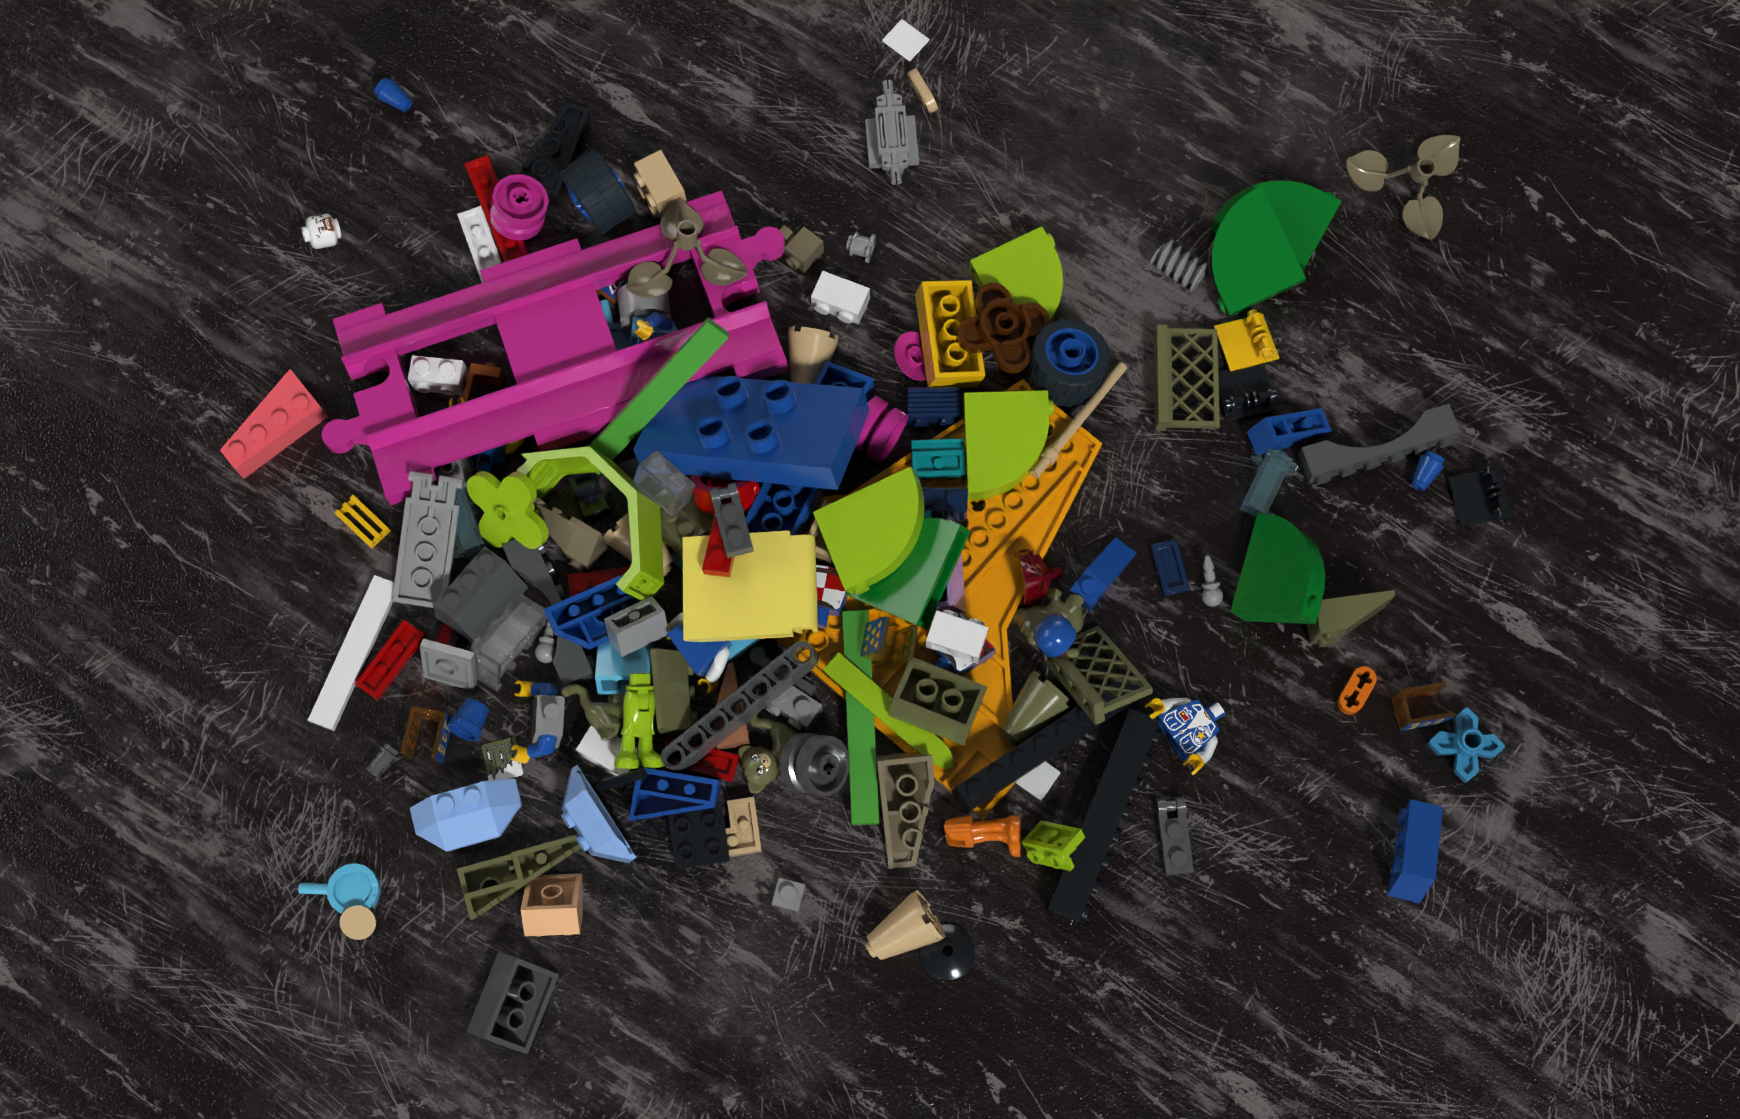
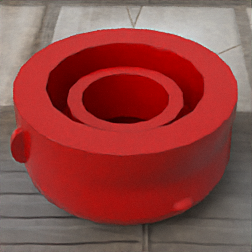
M691 475L689 481L695 505L702 512L714 516L715 509L709 489L717 487L719 490L728 487V484L736 483L741 505L744 506V512L751 508L760 491L758 482L697 475ZM731 497L721 500L723 504L732 502Z

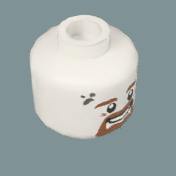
M329 214L310 216L306 219V227H301L304 241H310L314 249L335 246L338 239L341 238L337 218L333 219Z

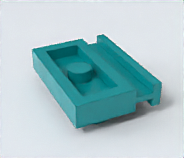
M964 438L911 440L912 468L916 471L919 480L965 478Z

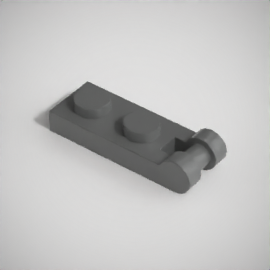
M736 483L728 484V487L719 490L717 487L709 489L727 558L754 552ZM731 497V503L721 504V500Z
M756 647L751 650V663L759 671L772 662V660L766 657V653L762 648ZM788 667L781 668L777 676L785 678L789 672ZM805 675L793 684L794 687L812 699L817 694V689L814 686L815 682Z
M1180 796L1175 797V800L1167 801L1165 798L1156 799L1165 876L1193 873L1185 798ZM1167 811H1176L1177 818L1167 819Z

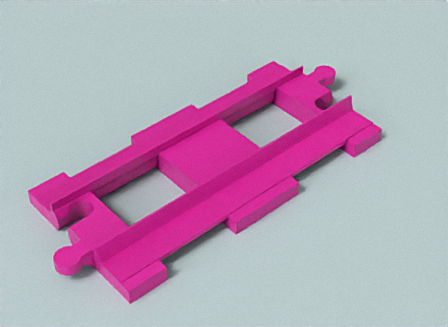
M722 191L685 202L703 220V230L697 236V239L701 241V247L705 256L708 257L709 252L713 249L728 250L744 263L748 271L746 277L734 283L723 286L714 285L705 280L701 273V267L705 262L702 261L697 247L689 251L678 249L672 265L692 258L714 317L711 320L729 332V338L686 383L729 368H733L735 376L739 378L762 380L789 371L787 360L770 318L766 301L732 313L726 310L730 303L760 292L753 268L762 259L771 261L782 256L785 251L784 235L777 228L764 227L755 236L741 240L738 226L734 224ZM661 224L581 250L578 239H573L480 270L484 283L387 314L383 304L380 303L334 318V326L343 353L341 360L345 364L352 380L382 371L390 373L383 383L353 393L360 416L349 420L335 419L328 422L322 430V439L329 450L338 454L346 453L355 444L368 445L374 457L385 497L390 505L405 501L407 496H412L413 482L408 481L410 471L434 474L433 484L438 485L439 479L435 468L531 435L535 436L540 452L556 450L599 435L703 324L702 322L617 351L596 293L598 289L628 280L631 270L641 262H654L661 268L666 267L676 239L666 238L661 231ZM497 323L517 385L419 417L400 355Z

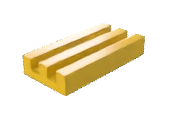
M354 495L350 497L348 503L345 502L342 505L343 507L340 510L337 509L334 512L371 549L390 532V529ZM356 505L382 531L378 533L352 507ZM347 512L375 537L372 541L345 516Z

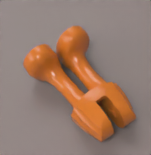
M972 815L948 819L944 824L948 846L973 848L974 844L1000 841L1007 844L1011 856L1021 857V824L1019 815H1010L1005 818L986 821H974Z

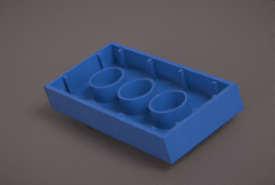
M706 376L685 383L643 428L633 450L642 471L838 490L870 409L863 388L793 383L786 380L744 379L737 376Z

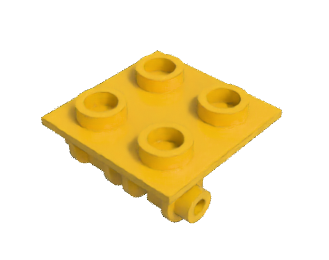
M1257 309L1250 310L1247 313V318L1214 326V329H1217V337L1230 372L1279 359L1263 313L1261 314Z

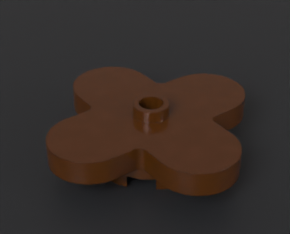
M985 284L979 289L975 298V306L979 315L967 318L960 324L956 334L957 342L963 350L969 353H981L990 350L1000 369L1007 373H1019L1027 367L1030 361L1031 350L1027 340L1036 338L1039 331L1049 323V315L1045 308L1037 303L1021 305L1014 303L1009 291L1001 284Z

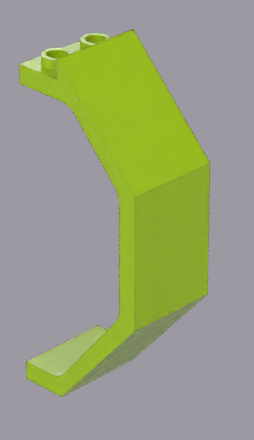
M590 446L521 454L527 461L516 472L527 475L533 481L537 497L542 501L564 476L594 472L603 473L627 497L632 563L616 585L623 592L641 601L651 596L653 597L664 584L660 505L615 462Z

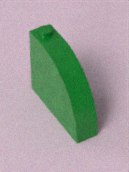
M1280 180L1250 186L1234 195L1221 208L1210 230L1214 233H1217L1225 215L1237 201L1252 190L1263 186L1300 267L1304 271L1336 214L1341 200L1337 199L1330 192H1323L1310 185Z
M1263 186L1247 193L1232 206L1222 220L1214 239L1212 269L1215 285L1221 297L1217 299L1222 313L1228 312L1230 317L1306 281V277Z
M1257 514L1231 612L1244 621L1316 624L1325 588L1324 562L1317 545L1307 534L1286 519L1271 514Z
M938 518L923 519L922 529L913 550L893 573L870 585V589L862 594L855 595L854 593L846 592V595L927 630L971 531L949 520Z

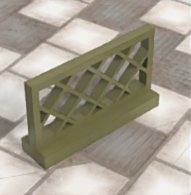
M1157 324L1153 334L1155 430L1165 431L1166 428L1219 429L1217 329L1167 328V325ZM1171 336H1181L1188 343L1178 350L1171 343ZM1199 337H1211V346L1206 351L1195 342ZM1190 345L1200 354L1193 363L1182 354ZM1178 357L1188 366L1181 374H1178L1172 368V362ZM1203 358L1212 365V370L1206 375L1195 366ZM1190 370L1194 371L1201 378L1194 387L1183 378ZM1178 381L1189 390L1181 399L1172 392V387ZM1203 382L1212 388V395L1207 399L1196 391ZM1191 394L1202 403L1194 412L1183 402ZM1178 406L1189 414L1184 421L1173 420V411ZM1206 406L1213 413V421H1203L1197 413Z
M1099 626L1076 635L1070 648H1078L1079 656L1077 658H1067L1062 655L1048 657L1043 653L1044 663L1095 725L1105 721L1106 713L1153 693L1152 686ZM1094 637L1100 639L1099 644L1087 643V640ZM1082 651H1094L1095 655L1094 657L1081 655ZM1101 653L1114 655L1112 660L1099 658ZM1077 663L1090 664V667L1087 670L1077 668L1076 665ZM1096 665L1109 667L1107 672L1094 671ZM1114 668L1125 669L1127 673L1126 675L1114 674L1113 671ZM1091 678L1104 680L1102 685L1089 683ZM1109 681L1122 683L1121 688L1108 687L1107 685ZM1128 684L1139 685L1141 687L1137 690L1126 689ZM1103 695H1115L1117 696V698L1109 702H1105L1103 700Z

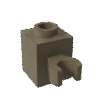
M783 225L780 231L784 235L786 245L785 260L793 269L797 270L799 268L805 273L824 252L823 240L805 227L795 235L787 226Z

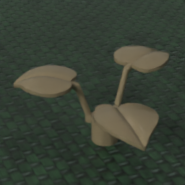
M1440 135L1425 140L1417 150L1419 161L1416 164L1389 174L1386 173L1388 170L1386 158L1381 153L1373 150L1362 151L1347 158L1346 169L1353 183L1360 189L1369 192L1380 190L1384 185V178L1389 179L1409 172L1411 178L1415 182L1421 183L1417 194V200H1411L1404 206L1402 211L1403 222L1413 233L1429 240L1434 239L1442 226V206L1435 197L1429 196L1422 199L1425 187L1428 185L1427 180L1431 176H1447L1457 167L1460 137Z
M679 197L667 208L661 219L660 228L663 235L668 239H676L666 267L662 270L657 263L647 261L637 264L629 274L626 288L632 294L642 298L651 299L665 295L672 287V279L666 274L669 272L679 248L689 251L697 247L702 261L705 262L701 267V273L705 280L711 284L723 286L734 283L746 277L748 271L744 263L728 250L713 249L709 252L708 257L705 256L701 247V241L697 239V236L703 230V220L694 209Z

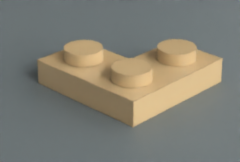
M748 797L727 801L731 828H725L729 857L762 852L755 798Z

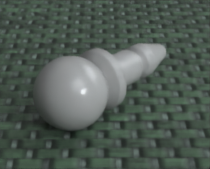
M1207 555L1203 564L1206 583L1201 584L1202 588H1204L1202 600L1207 606L1215 607L1222 602L1223 593L1218 588L1220 582H1215L1214 564L1210 556Z
M549 621L546 624L547 628H545L544 637L539 638L540 644L535 650L536 658L542 663L552 662L556 652L557 640L554 639L555 634Z

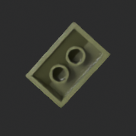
M650 649L657 729L663 739L678 738L699 721L698 712L693 711L692 701H697L695 685H690L689 675H694V671L680 651Z

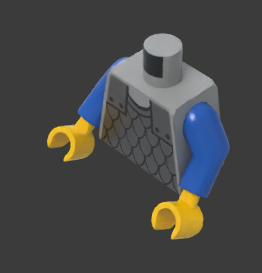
M520 680L515 682V684L521 685L520 692L515 693V696L532 697L533 695L534 699L531 745L527 748L519 745L512 746L511 750L517 752L516 756L511 758L512 761L526 764L530 758L549 755L555 748L559 747L563 735L565 697L559 696L558 687L553 683H533Z

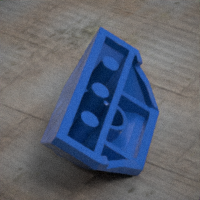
M620 575L543 609L555 635L591 650L609 641L604 619L641 600L623 592L616 585L623 576Z

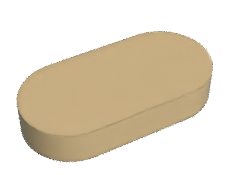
M914 68L907 72L909 82L926 111L931 114L938 110L937 103L918 70Z

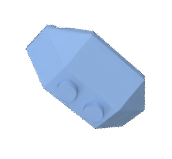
M574 766L569 774L563 800L562 811L564 813L561 814L563 821L569 829L572 827L578 834L576 840L584 852L588 850L593 856L630 863L636 858L635 853L628 845L579 766Z
M516 779L483 781L430 796L412 806L410 811L415 834L448 852L500 837L516 812L521 808L522 802Z

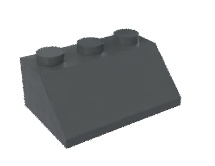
M483 547L433 604L435 617L478 647L525 593L528 586L505 560L486 547Z
M498 952L466 1032L528 1054L559 974Z

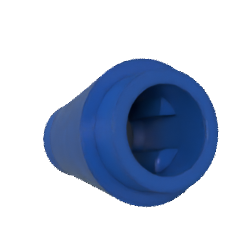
M383 78L374 90L379 100L404 113L408 111L413 103L393 79Z
M1425 451L1424 455H1420L1411 485L1418 490L1425 491L1444 468V458L1431 451Z

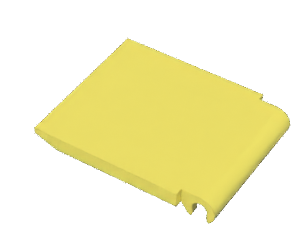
M790 530L749 533L754 552L735 556L730 577L703 574L702 567L710 535L683 537V640L690 642L782 638L794 637V632L802 634L804 629H811L813 633L818 632L815 537L812 535H791Z

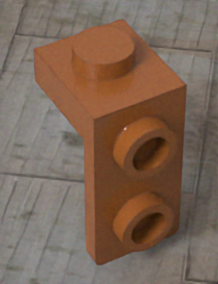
M471 363L469 371H466L464 374L463 384L465 390L464 394L459 396L458 404L462 403L461 398L465 402L475 399L478 382L504 386L506 376L503 370L494 363H485L484 365Z

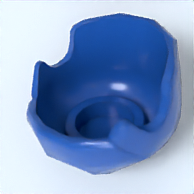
M1052 614L1043 618L1037 625L1034 640L1037 647L1046 656L1058 657L1072 646L1076 637V630L1066 617Z

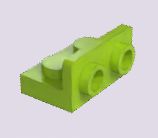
M1041 820L1023 839L1022 844L1031 862L1072 871L1074 864L1069 855L1083 841L1085 836L1082 829Z

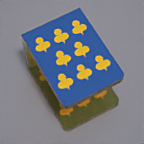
M887 616L866 623L860 657L890 666L911 660L914 654L918 626L911 625L893 631L889 629L890 617Z

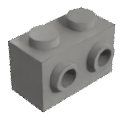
M652 596L604 619L609 642L621 657L667 636L669 632L665 611Z
M793 685L765 707L774 716L778 717L780 714L788 720L787 724L800 732L802 729L809 733L823 713L822 704Z

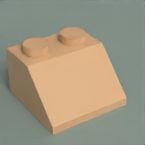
M582 873L540 875L525 885L521 905L524 936L541 937L546 935L580 934L583 918Z

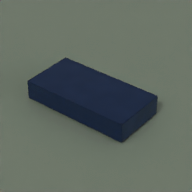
M1177 539L1152 544L1150 550L1163 597L1189 591L1190 586Z

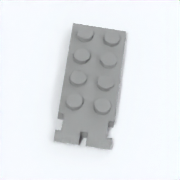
M410 471L408 481L413 482L412 496H407L405 500L392 602L434 608L433 604L450 586L461 504L455 503L457 489H463L464 479L440 475L438 485L433 484L434 474Z

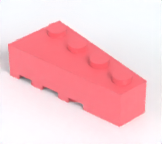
M289 369L220 451L233 468L245 479L328 416L292 370Z

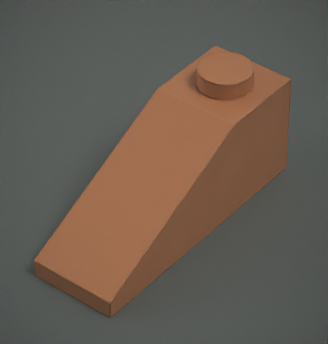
M733 663L727 665L716 706L739 688ZM742 701L736 705V713L744 711ZM723 718L716 720L714 723L715 731L720 730L724 726ZM746 723L721 742L717 749L728 751L744 745H750Z

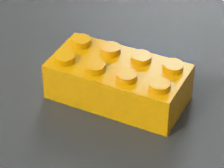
M972 280L921 282L915 293L927 386L977 388L985 377L982 352H966L959 346L956 338L960 324L967 318L977 316Z

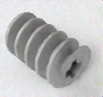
M1171 239L1166 244L1163 243L1152 257L1150 264L1158 261V270L1166 267V276L1174 273L1173 281L1175 282L1183 278L1182 287L1185 288L1191 284L1190 292H1193L1206 273L1207 263H1203L1198 267L1197 262L1199 258L1195 257L1189 261L1190 252L1187 251L1181 255V245L1172 249L1174 240Z

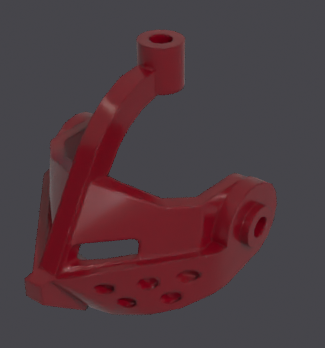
M1019 550V552L1014 553V557L1019 560L1024 579L1025 596L1024 600L1021 601V605L1029 607L1041 603L1040 599L1046 597L1051 579L1060 578L1062 571L1060 567L1048 569L1041 556L1034 554V550ZM1036 564H1038V566H1039V568H1040V570H1041V573L1039 572V570H1038Z

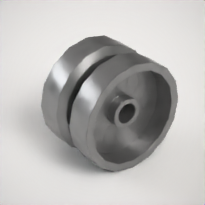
M799 733L791 737L784 745L780 756L779 768L782 780L788 788L795 792L831 796L844 785L849 773L850 759L847 748L836 737Z

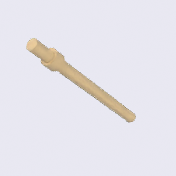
M1119 362L1054 443L1050 447H1046L1041 453V459L1030 471L1033 477L1039 478L1048 465H1053L1058 459V453L1126 371L1127 367L1124 363Z

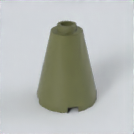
M1035 670L1027 678L1001 726V729L1004 731L1001 736L1011 743L1012 746L1016 743L1020 745L1065 715L1074 706L1073 703L1068 702L1069 699L1047 679L1042 681L1039 678L1041 674Z

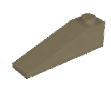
M536 497L533 503L535 511L539 510L538 516L546 523L550 538L570 561L569 565L581 573L583 570L587 572L593 571L608 550L602 534L573 516L569 519L556 507L552 508L551 511L548 510V505Z
M917 753L876 756L888 868L916 866L931 793L935 783L932 755Z

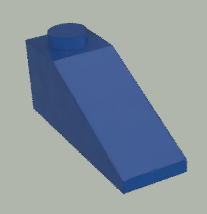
M1322 408L1266 417L1248 430L1247 434L1256 455L1285 449L1328 434L1332 430Z
M1115 537L1070 589L1069 595L1076 594L1083 597L1084 602L1081 607L1087 608V613L1089 614L1134 558L1136 552Z

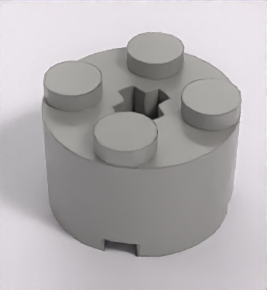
M626 285L618 290V307L622 330L632 329L633 317H648L654 312H658L671 320L668 292L661 297L649 299L632 294L627 290Z

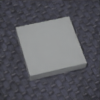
M423 638L420 644L423 677L474 691L477 685L475 652Z

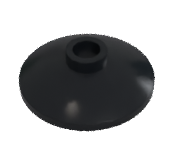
M943 924L945 937L939 942L920 947V959L927 972L935 978L955 980L965 975L971 968L975 958V947L970 935L965 930L956 925ZM945 946H950L953 949L951 956H945L942 953V949Z

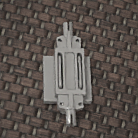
M887 80L882 82L884 95L876 97L877 108H875V118L865 119L869 169L882 168V170H885L886 175L891 177V184L896 185L895 177H897V185L902 183L901 175L904 169L908 168V166L919 165L915 115L906 116L905 105L902 106L901 95L893 93V81L888 80L889 89H887Z

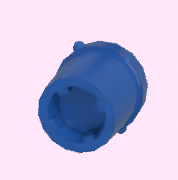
M466 698L455 715L450 718L447 728L462 739L477 742L482 734V728L489 709L477 700Z

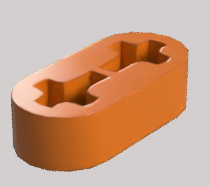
M1361 666L1351 674L1337 700V706L1342 713L1353 715L1363 707L1377 681L1376 674L1371 668ZM1366 674V680L1370 683H1365L1360 689L1357 687L1360 682V678L1357 675ZM1354 692L1357 694L1354 699V703L1357 706L1353 705L1349 708L1346 706L1347 701L1344 698L1348 699Z

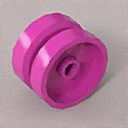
M517 174L501 179L494 187L489 213L491 224L498 233L508 239L516 241L528 240L536 236L543 228L549 202L547 191L540 182L530 176Z
M874 396L868 402L870 411L854 449L862 451L867 448V457L877 463H881L889 455L902 435L908 421V414L898 408L889 411V403L878 396Z

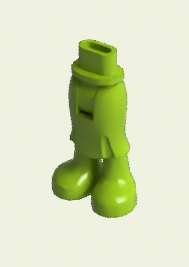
M630 673L629 685H626L623 700V728L620 733L622 740L620 750L614 758L615 768L635 769L639 768V766L649 768L664 767L661 755L654 751L652 735L655 734L653 725L655 695L653 691L654 686L650 685L651 673ZM635 737L639 738L637 755L635 752Z

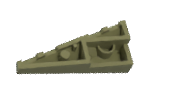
M578 834L458 868L457 872L470 920H474L579 850L581 847L576 840Z

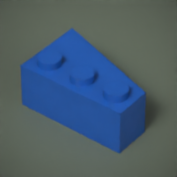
M639 767L638 769L644 768L646 770L647 777L646 779L635 781L628 821L716 808L719 803L722 780Z
M1410 799L1406 807L1400 809L1397 823L1400 824V829L1395 839L1396 850L1387 892L1388 896L1420 903L1436 880L1443 807Z

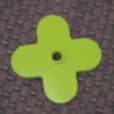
M480 471L468 479V494L473 502L484 511L479 522V530L488 544L500 548L503 544L515 538L526 548L536 549L547 541L549 536L547 525L538 516L539 510L535 511L533 504L537 497L536 487L527 475L521 472H513L500 482L492 474Z

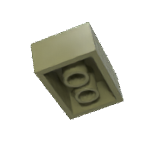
M913 657L909 661L892 699L888 716L964 746L982 704L987 686Z

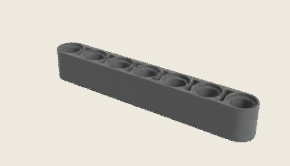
M798 641L666 746L661 754L663 765L677 773L688 770L811 671L819 660L817 651L808 642ZM804 650H810L809 658L805 661H799V654ZM783 667H788V675L785 678L779 679L777 677L778 671ZM762 684H766V693L762 696H757V688ZM741 701H745L746 707L744 711L736 713V705ZM723 718L724 726L720 730L715 731L714 723L716 720ZM698 735H702V744L699 747L694 748V738ZM680 752L681 761L676 765H672V756Z

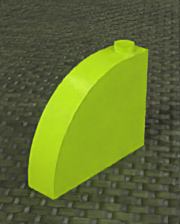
M1042 226L970 260L969 271L979 289L988 283L1001 284L1009 291L1014 303L1018 305L1037 303L1047 311L1049 323L1055 320L1062 296L1063 272L1059 256L1054 248V239L1050 233L1046 234ZM1035 339L1027 340L1029 347L1033 345Z
M1048 390L964 393L967 501L982 500L1001 495L1013 489L1028 477L1032 468L1040 460L1041 453L1044 451L1049 429V415L1054 414L1053 399H1048Z
M911 466L813 512L842 585L847 592L859 595L868 591L870 585L893 573L913 550L922 529L924 495L919 477Z

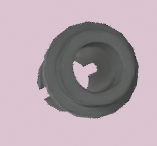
M385 743L384 746L380 745L379 748L381 750L365 768L379 779L393 759H398L396 756L399 752L388 743Z

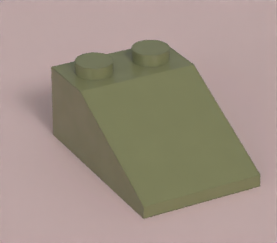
M693 496L674 501L660 511L662 539L682 559L683 537L708 536L711 533L714 516L698 509Z
M1395 590L1323 599L1316 624H1306L1310 645L1319 644V647L1334 645L1335 641L1384 609L1394 598Z

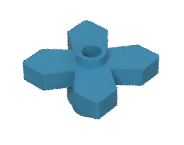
M1468 707L1453 718L1454 733L1440 731L1427 743L1438 756L1455 755L1453 772L1464 783L1468 782L1479 772L1478 757L1492 759L1505 748V745L1494 734L1483 735L1478 730L1479 718Z

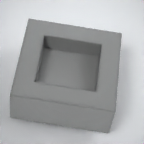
M779 878L772 906L799 913L806 885Z

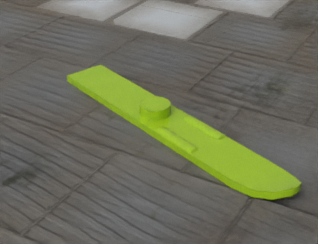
M838 652L823 669V672L919 754H931L933 765L949 770L953 767V755L946 744L933 733L888 716L893 698Z

